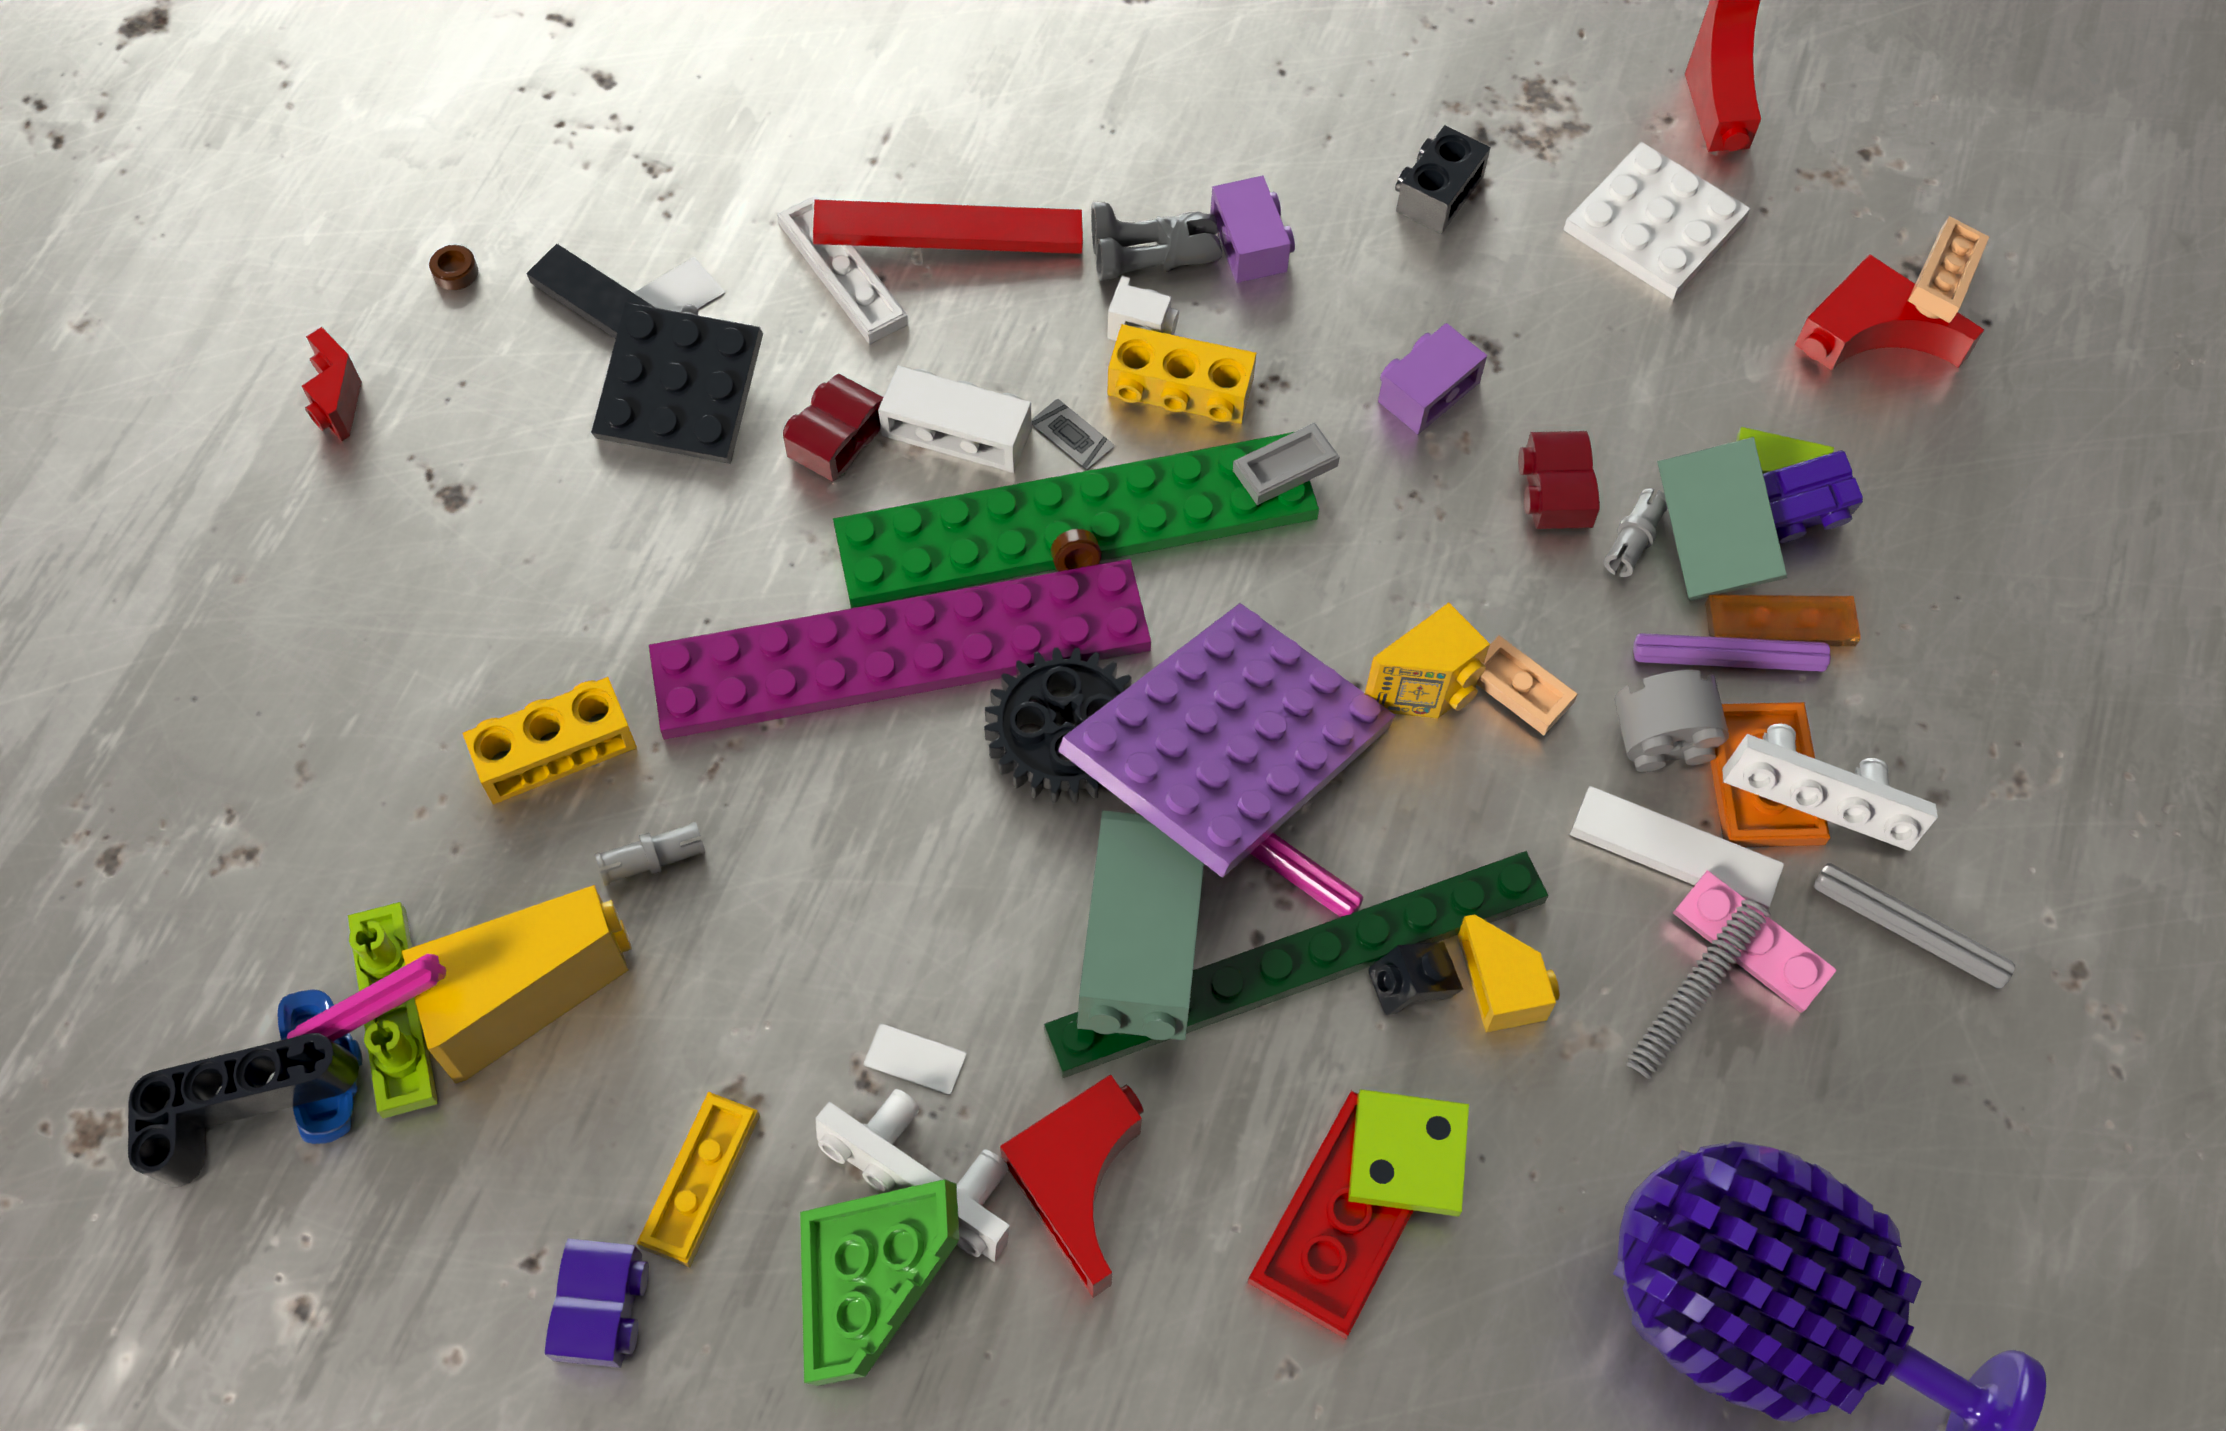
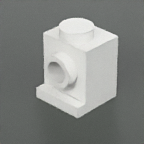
M1121 276L1108 309L1107 339L1117 340L1121 324L1174 335L1179 319V310L1171 308V296L1160 294L1152 289L1130 286V278Z

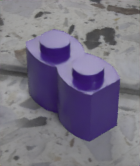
M567 1239L561 1259L556 1298L549 1319L545 1343V1355L552 1361L621 1368L625 1354H632L634 1352L638 1337V1320L631 1318V1312L635 1297L644 1295L649 1276V1264L647 1261H642V1253L635 1245Z

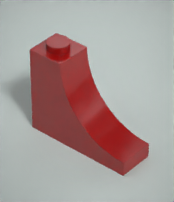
M1709 0L1685 71L1686 81L1708 152L1750 149L1761 122L1755 90L1753 60L1756 19L1761 0Z
M1869 254L1807 317L1795 346L1804 351L1811 359L1820 362L1831 371L1847 358L1878 348L1918 350L1944 359L1959 368L1971 354L1984 329L1959 312L1956 313L1950 323L1941 318L1933 319L1923 315L1914 304L1908 301L1915 283Z
M1111 1074L1000 1146L1001 1158L1008 1165L1009 1173L1093 1298L1112 1286V1271L1101 1252L1094 1227L1093 1211L1098 1188L1104 1174L1119 1152L1141 1134L1142 1118L1140 1114L1144 1112L1143 1106L1134 1091L1127 1084L1120 1088Z

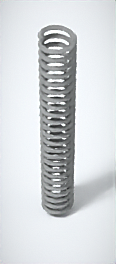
M1751 900L1741 901L1742 906L1736 908L1737 913L1731 914L1732 920L1726 921L1727 926L1721 928L1722 933L1717 934V940H1712V946L1707 947L1708 953L1702 954L1703 960L1697 961L1698 966L1692 968L1693 973L1687 974L1688 980L1682 981L1683 987H1678V993L1672 995L1673 1000L1667 1001L1668 1007L1662 1008L1663 1014H1658V1020L1652 1022L1653 1027L1647 1028L1648 1034L1642 1035L1644 1041H1638V1047L1633 1048V1054L1628 1055L1629 1062H1627V1066L1637 1070L1646 1078H1652L1651 1073L1642 1068L1636 1061L1642 1063L1652 1072L1657 1071V1068L1645 1060L1639 1053L1645 1055L1657 1065L1662 1064V1061L1645 1047L1653 1050L1662 1058H1667L1666 1053L1656 1047L1650 1040L1656 1042L1666 1051H1672V1048L1654 1033L1662 1036L1671 1044H1677L1676 1039L1664 1032L1659 1026L1667 1029L1677 1038L1682 1037V1034L1670 1026L1664 1019L1670 1021L1680 1030L1687 1031L1686 1026L1673 1018L1669 1012L1676 1015L1686 1024H1692L1691 1019L1678 1011L1674 1006L1679 1007L1691 1017H1697L1696 1012L1684 1005L1679 999L1685 1001L1697 1011L1702 1010L1701 1006L1683 992L1690 994L1701 1004L1707 1003L1703 996L1693 991L1688 985L1694 987L1704 996L1712 997L1711 992L1696 983L1694 979L1699 980L1712 991L1717 990L1715 984L1702 977L1698 971L1717 984L1722 983L1717 975L1707 970L1703 965L1708 966L1719 976L1726 977V972L1711 963L1708 958L1725 970H1732L1730 964L1726 961L1732 964L1736 963V959L1732 955L1741 957V952L1738 949L1746 950L1745 944L1741 941L1746 944L1751 943V939L1747 935L1755 937L1756 933L1753 929L1761 930L1757 922L1761 924L1766 923L1762 915L1748 908L1746 904L1763 912L1765 917H1770L1771 914L1765 907ZM1741 911L1746 912L1750 917L1744 915ZM1737 918L1742 919L1747 925L1739 922ZM1732 924L1736 925L1741 931L1735 929ZM1727 931L1732 932L1738 939L1729 935ZM1722 938L1727 939V940H1728L1731 944H1733L1735 947H1733L1732 945L1726 943ZM1718 945L1723 946L1729 953L1720 949ZM1712 951L1718 953V954H1719L1722 958H1724L1726 961H1724V960L1721 959L1720 957L1716 956Z

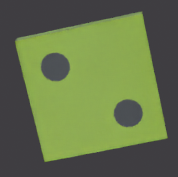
M1360 1089L1357 1099L1348 1201L1459 1217L1462 1212L1469 1104Z

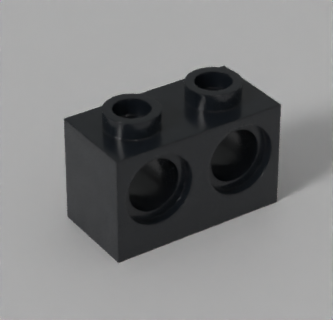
M1444 125L1433 140L1427 138L1423 143L1415 165L1412 168L1405 167L1400 174L1395 186V191L1399 192L1396 212L1442 234L1484 177L1491 147Z

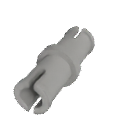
M1648 488L1643 490L1630 516L1622 519L1617 529L1618 538L1603 561L1606 569L1615 575L1619 566L1623 562L1625 565L1620 572V577L1632 575L1643 550L1652 546L1657 536L1655 528L1664 512L1668 509L1663 492L1658 490L1653 502L1649 503L1654 489Z
M696 822L653 837L650 836V833L639 835L640 841L603 853H595L599 868L621 862L619 866L600 871L604 885L606 886L611 882L649 870L651 875L662 872L661 866L698 854H705V848L701 840L680 846V843L701 836Z

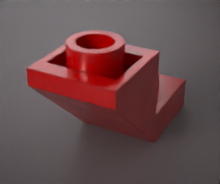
M320 327L306 336L315 354L310 358V361L319 374L301 386L310 402L305 407V410L319 429L323 431L329 427L341 441H344L351 434L362 381L349 354L323 327Z

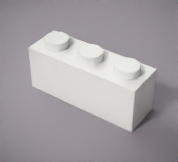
M899 365L878 409L883 437L1012 473L1016 469L1032 429L1030 401L1023 400L1011 393L1001 394L979 388L967 381L957 382L935 376L924 369L913 370Z

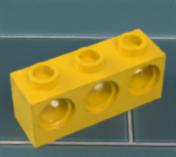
M1121 324L1108 366L1107 395L1117 397L1129 403L1141 402L1163 407L1171 412L1183 411L1206 416L1218 422L1230 421L1242 424L1254 380L1257 353Z
M609 677L597 681L582 682L575 686L572 691L551 699L535 700L520 711L501 718L486 719L475 728L462 733L480 782L493 805L637 748ZM596 714H606V716L599 721L588 722V720ZM550 732H558L554 738L540 741L544 735ZM509 751L505 757L499 760H491L497 753Z

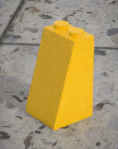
M595 885L403 950L402 955L405 966L425 954H435L438 956L439 964L446 967L445 978L437 982L434 987L415 996L414 999L428 1050L454 1083L457 1084L468 1080L629 971L623 952L632 950L624 923L619 919L613 900L603 902Z

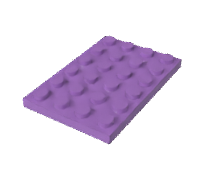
M1239 603L1066 734L1058 751L1223 878L1390 728L1396 715L1379 704L1374 698L1364 695L1363 691L1339 675L1334 669L1325 665L1299 646L1294 640L1288 638L1263 620L1258 614Z

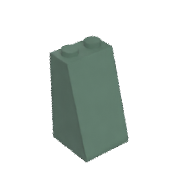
M1102 810L1079 992L1077 1028L1093 1030L1100 1034L1123 1033L1147 1036L1154 1040H1185L1204 863L1140 814Z

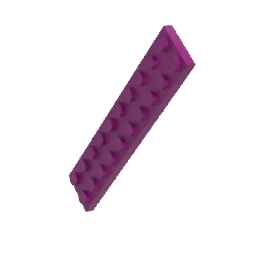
M1131 559L654 643L649 644V653L660 731L663 739L666 740L1000 679L1003 673L1016 676V662L1018 660L1031 668L1034 666L1035 652H1039L1045 661L1052 660L1053 650L1057 647L1061 651L1063 659H1070L1073 650L1079 648L1081 661L1085 662L1095 652L1099 653V660L1151 651V638Z

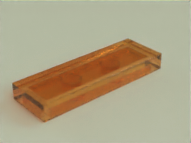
M1709 595L1705 602L1710 637L1822 642L1829 646H1856L1861 639L1854 596Z

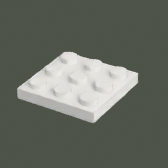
M1640 142L1566 219L1563 231L1673 300L1745 222L1751 208L1645 143Z

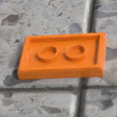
M1805 702L1722 704L1729 738L1722 745L1714 749L1716 758L1711 760L1710 763L1723 839L1742 847L1826 845L1830 840L1827 820L1723 782L1722 769L1746 734L1763 739L1764 733H1767V729L1773 724L1782 723L1791 726L1796 732V751L1815 759Z

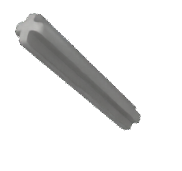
M1827 863L1815 880L1814 887L1817 891L1995 988H2003L2014 973L2015 964L2013 961L1832 863Z

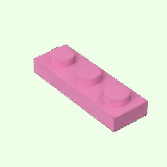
M1707 870L1674 910L1673 914L1712 944V940H1717V934L1722 933L1721 928L1727 926L1726 921L1732 920L1731 914L1737 913L1736 908L1742 906L1741 901L1746 899ZM1746 904L1748 908L1762 915L1766 923L1761 924L1757 922L1761 930L1753 929L1756 933L1755 937L1747 935L1751 939V943L1746 944L1741 941L1746 946V950L1738 949L1741 952V957L1732 956L1736 959L1738 965L1800 1013L1805 1011L1837 970L1772 919L1765 917L1763 912ZM1741 911L1744 915L1750 917L1746 912ZM1737 918L1739 922L1747 925L1742 919ZM1732 924L1735 929L1741 931L1736 925ZM1727 931L1729 935L1738 939L1732 932ZM1722 938L1726 943H1728V944L1732 945L1733 947H1735V946H1734L1733 944H1731L1727 939ZM1718 945L1720 949L1729 953L1723 946Z

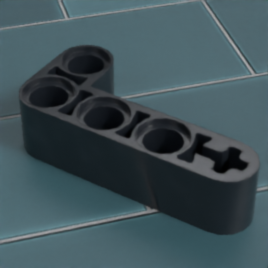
M311 1033L148 1073L142 1076L130 1091L128 1101L129 1163L135 1171L172 1187H182L189 1184L199 1175L204 1165L205 1128L343 1094L353 1086L358 1077L359 1065L357 1058L352 1052L319 1033ZM274 1073L272 1079L267 1083L270 1075Z

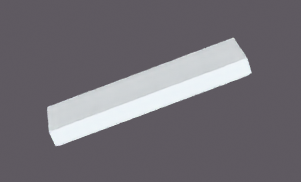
M816 195L777 214L779 225L869 345L908 325V317L905 311L855 246L813 244L814 199H818Z
M1589 786L1570 832L1571 836L1692 885H1695L1708 870L1744 899L1754 901L1767 910L1770 907L1784 863L1592 786Z

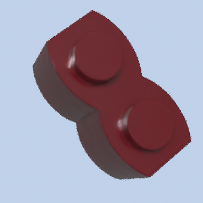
M836 374L827 383H821L812 395L811 405L805 408L799 415H793L784 427L783 439L787 457L832 482L837 480L853 463L860 449L868 445L880 431L878 409L884 397L841 374Z
M1530 432L1526 447H1520L1518 455L1520 475H1527L1529 484L1524 492L1525 513L1533 515L1536 529L1593 528L1600 510L1597 479L1593 470L1592 448L1588 432Z

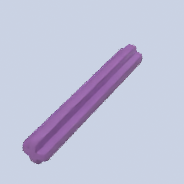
M1640 633L1636 636L1633 645L1634 659L1644 663L1823 672L1830 665L1831 661L1830 646L1822 642Z

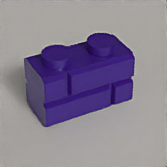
M1843 450L1763 474L1779 543L1796 540L1807 533L1805 528L1823 524L1825 530L1845 525L1853 519L1852 514L1863 503V496L1856 478L1852 476V468Z

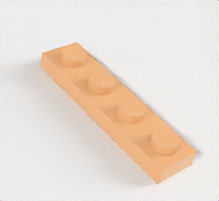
M1949 216L1939 231L1908 301L1914 304L1923 315L1933 319L1941 318L1950 323L1961 307L1989 236Z

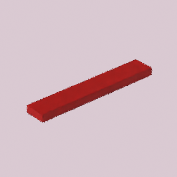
M814 199L813 244L1082 254V210Z

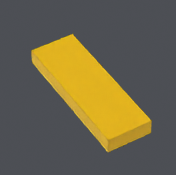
M707 1093L636 1244L640 1249L686 1267H691L760 1117L758 1110L714 1093Z

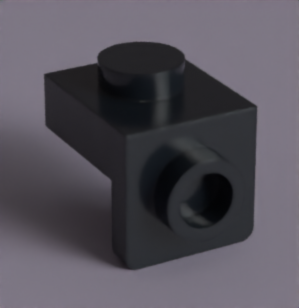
M1444 942L1397 945L1370 966L1368 970L1386 1015L1397 1014L1411 1002L1449 999L1463 990Z

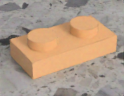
M1500 635L1489 646L1484 661L1486 669L1477 682L1479 687L1543 735L1574 704L1578 695Z

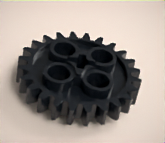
M1054 648L1052 660L1045 661L1039 652H1035L1034 666L1031 668L1018 660L1016 662L1017 678L1003 673L1001 675V687L1003 690L991 689V703L994 706L985 707V721L990 723L984 726L985 740L991 741L989 744L990 758H1001L998 762L1001 775L1015 770L1013 774V787L1016 789L1027 781L1031 782V797L1036 798L1044 788L1050 789L1052 803L1058 801L1061 791H1068L1072 802L1078 803L1079 790L1085 788L1094 799L1098 798L1099 782L1072 761L1060 759L1058 756L1061 753L1058 750L1066 734L1130 687L1132 677L1128 674L1116 679L1117 663L1114 661L1103 669L1099 667V653L1097 652L1087 662L1081 661L1079 648L1073 650L1070 659H1063L1059 648ZM1057 689H1067L1072 694L1066 697H1056L1051 692ZM1032 700H1037V701H1039L1041 704H1039V703H1037V702H1030V701H1032ZM1029 723L1041 727L1039 731L1034 733H1025L1019 728Z

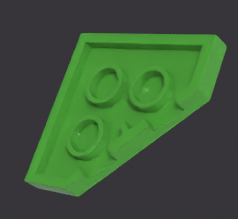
M943 1179L800 1212L804 1383L819 1386L866 1377L960 1240L956 1183Z

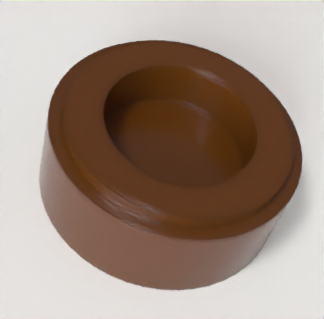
M448 245L440 248L432 255L429 262V268L434 281L438 286L446 290L464 289L471 285L478 275V266L473 253L461 245Z
M1072 529L1062 533L1054 540L1051 546V555L1058 572L1098 565L1101 561L1102 553L1097 538L1093 533L1084 529Z

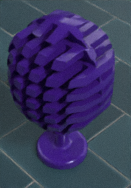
M1732 1141L1729 1144L1721 1143L1703 1146L1699 1148L1697 1153L1681 1150L1677 1157L1672 1158L1652 1172L1633 1191L1629 1198L1620 1226L1617 1258L1619 1261L1613 1275L1625 1281L1622 1289L1629 1309L1632 1311V1325L1641 1338L1656 1347L1666 1361L1679 1373H1685L1693 1380L1695 1385L1705 1391L1716 1393L1724 1397L1727 1402L1741 1407L1759 1410L1776 1420L1797 1422L1810 1414L1827 1412L1831 1405L1851 1414L1864 1397V1393L1877 1384L1884 1385L1889 1377L1893 1376L1951 1411L1945 1431H2033L2042 1411L2046 1394V1374L2038 1360L2022 1351L2008 1350L1993 1356L1967 1380L1909 1345L1914 1326L1908 1324L1910 1303L1914 1304L1922 1281L1912 1274L1903 1271L1905 1266L1897 1246L1902 1248L1899 1230L1888 1214L1874 1211L1871 1203L1847 1184L1840 1183L1829 1171L1819 1165L1808 1163L1800 1156L1784 1150L1752 1143Z

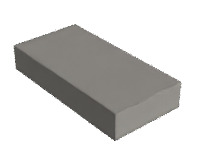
M1313 423L1233 462V472L1256 505H1259L1338 467L1340 457L1318 426Z

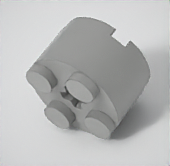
M1678 670L1660 673L1642 679L1644 689L1631 694L1628 685L1615 695L1614 700L1628 759L1635 763V768L1638 772H1651L1661 769L1666 765L1667 760L1685 758V762L1688 765L1709 762L1716 758L1714 749L1722 745L1729 738L1716 678L1712 674H1709L1707 680H1702L1699 670Z

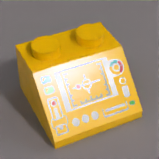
M1448 602L1373 657L1364 695L1374 698L1393 714L1439 718L1451 708L1459 711L1467 706L1478 693L1476 685L1479 677L1486 669L1484 661L1490 643Z

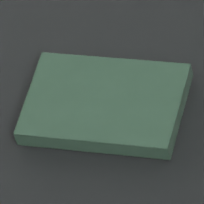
M1754 437L1657 461L1690 601L1787 578Z

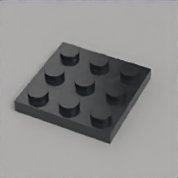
M625 302L591 433L596 439L731 464L763 337L761 328Z

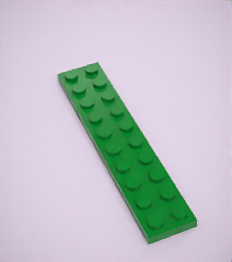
M1291 432L833 518L850 606L851 608H857L1057 570L1051 555V546L1059 535L1072 529H1084L1093 533L1097 538L1102 553L1101 561L1317 520L1319 507L1310 480L1256 505L1233 472V462L1294 433Z

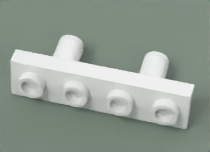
M1787 724L1771 725L1767 729V733H1764L1763 739L1746 734L1722 769L1724 783L1908 851L1913 849L1938 818L1935 803L1889 786L1888 766L1881 759L1867 758L1859 763L1860 768L1856 767L1854 774L1800 754L1796 751V732Z
M895 1089L868 1124H861L831 1102H828L815 1118L817 1140L821 1150L838 1163L844 1164L847 1160L862 1170L864 1179L881 1193L943 1180L893 1146L894 1142L919 1112L917 1102L901 1090ZM984 1149L957 1184L960 1239L957 1245L972 1256L979 1257L983 1254L995 1262L1007 1246L1010 1225L982 1207V1205L1008 1172V1165L998 1155Z

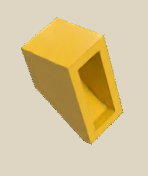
M1475 914L1465 916L1457 936L1486 1033L1547 1021L1556 1001L1559 1000L1560 993L1556 975L1552 969L1546 970L1541 953Z

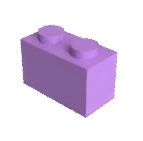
M1264 176L1212 186L1210 214L1216 216V232L1236 283L1287 272L1289 255L1295 250L1294 236L1290 226L1283 225L1280 218L1281 206L1276 192L1269 191Z
M1445 323L1432 335L1425 333L1413 346L1412 351L1403 359L1399 360L1396 358L1385 367L1380 376L1382 383L1378 402L1419 435L1480 383L1487 355L1449 324Z

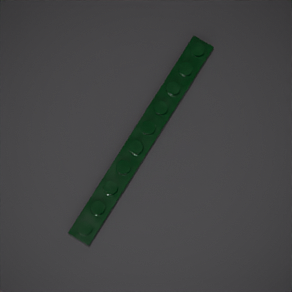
M1527 851L1195 969L1192 975L1186 1034L1368 968L1397 945L1434 943L1456 936L1459 933L1465 916L1475 914L1485 921L1492 923L1544 904L1549 895ZM1078 1012L1044 1024V1032L1062 1078L1167 1041L1154 1040L1141 1035L1123 1033L1100 1034L1093 1030L1078 1029Z

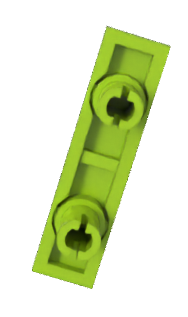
M397 902L348 915L350 928L349 943L353 949L358 988L361 991L405 966L402 951L412 948L407 912L402 903ZM413 997L364 1024V1043L369 1054L378 1114L383 1119L438 1104L430 1053Z

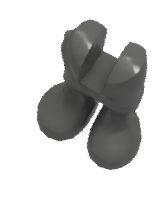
M1092 202V244L1094 254H1096V270L1099 280L1115 279L1124 273L1164 264V270L1169 272L1179 266L1207 264L1218 261L1222 257L1220 239L1215 235L1217 219L1213 214L1187 212L1178 216L1156 217L1147 221L1122 222L1116 219L1109 203ZM1157 242V245H1152V246L1128 247V246H1134V245H1139V244Z

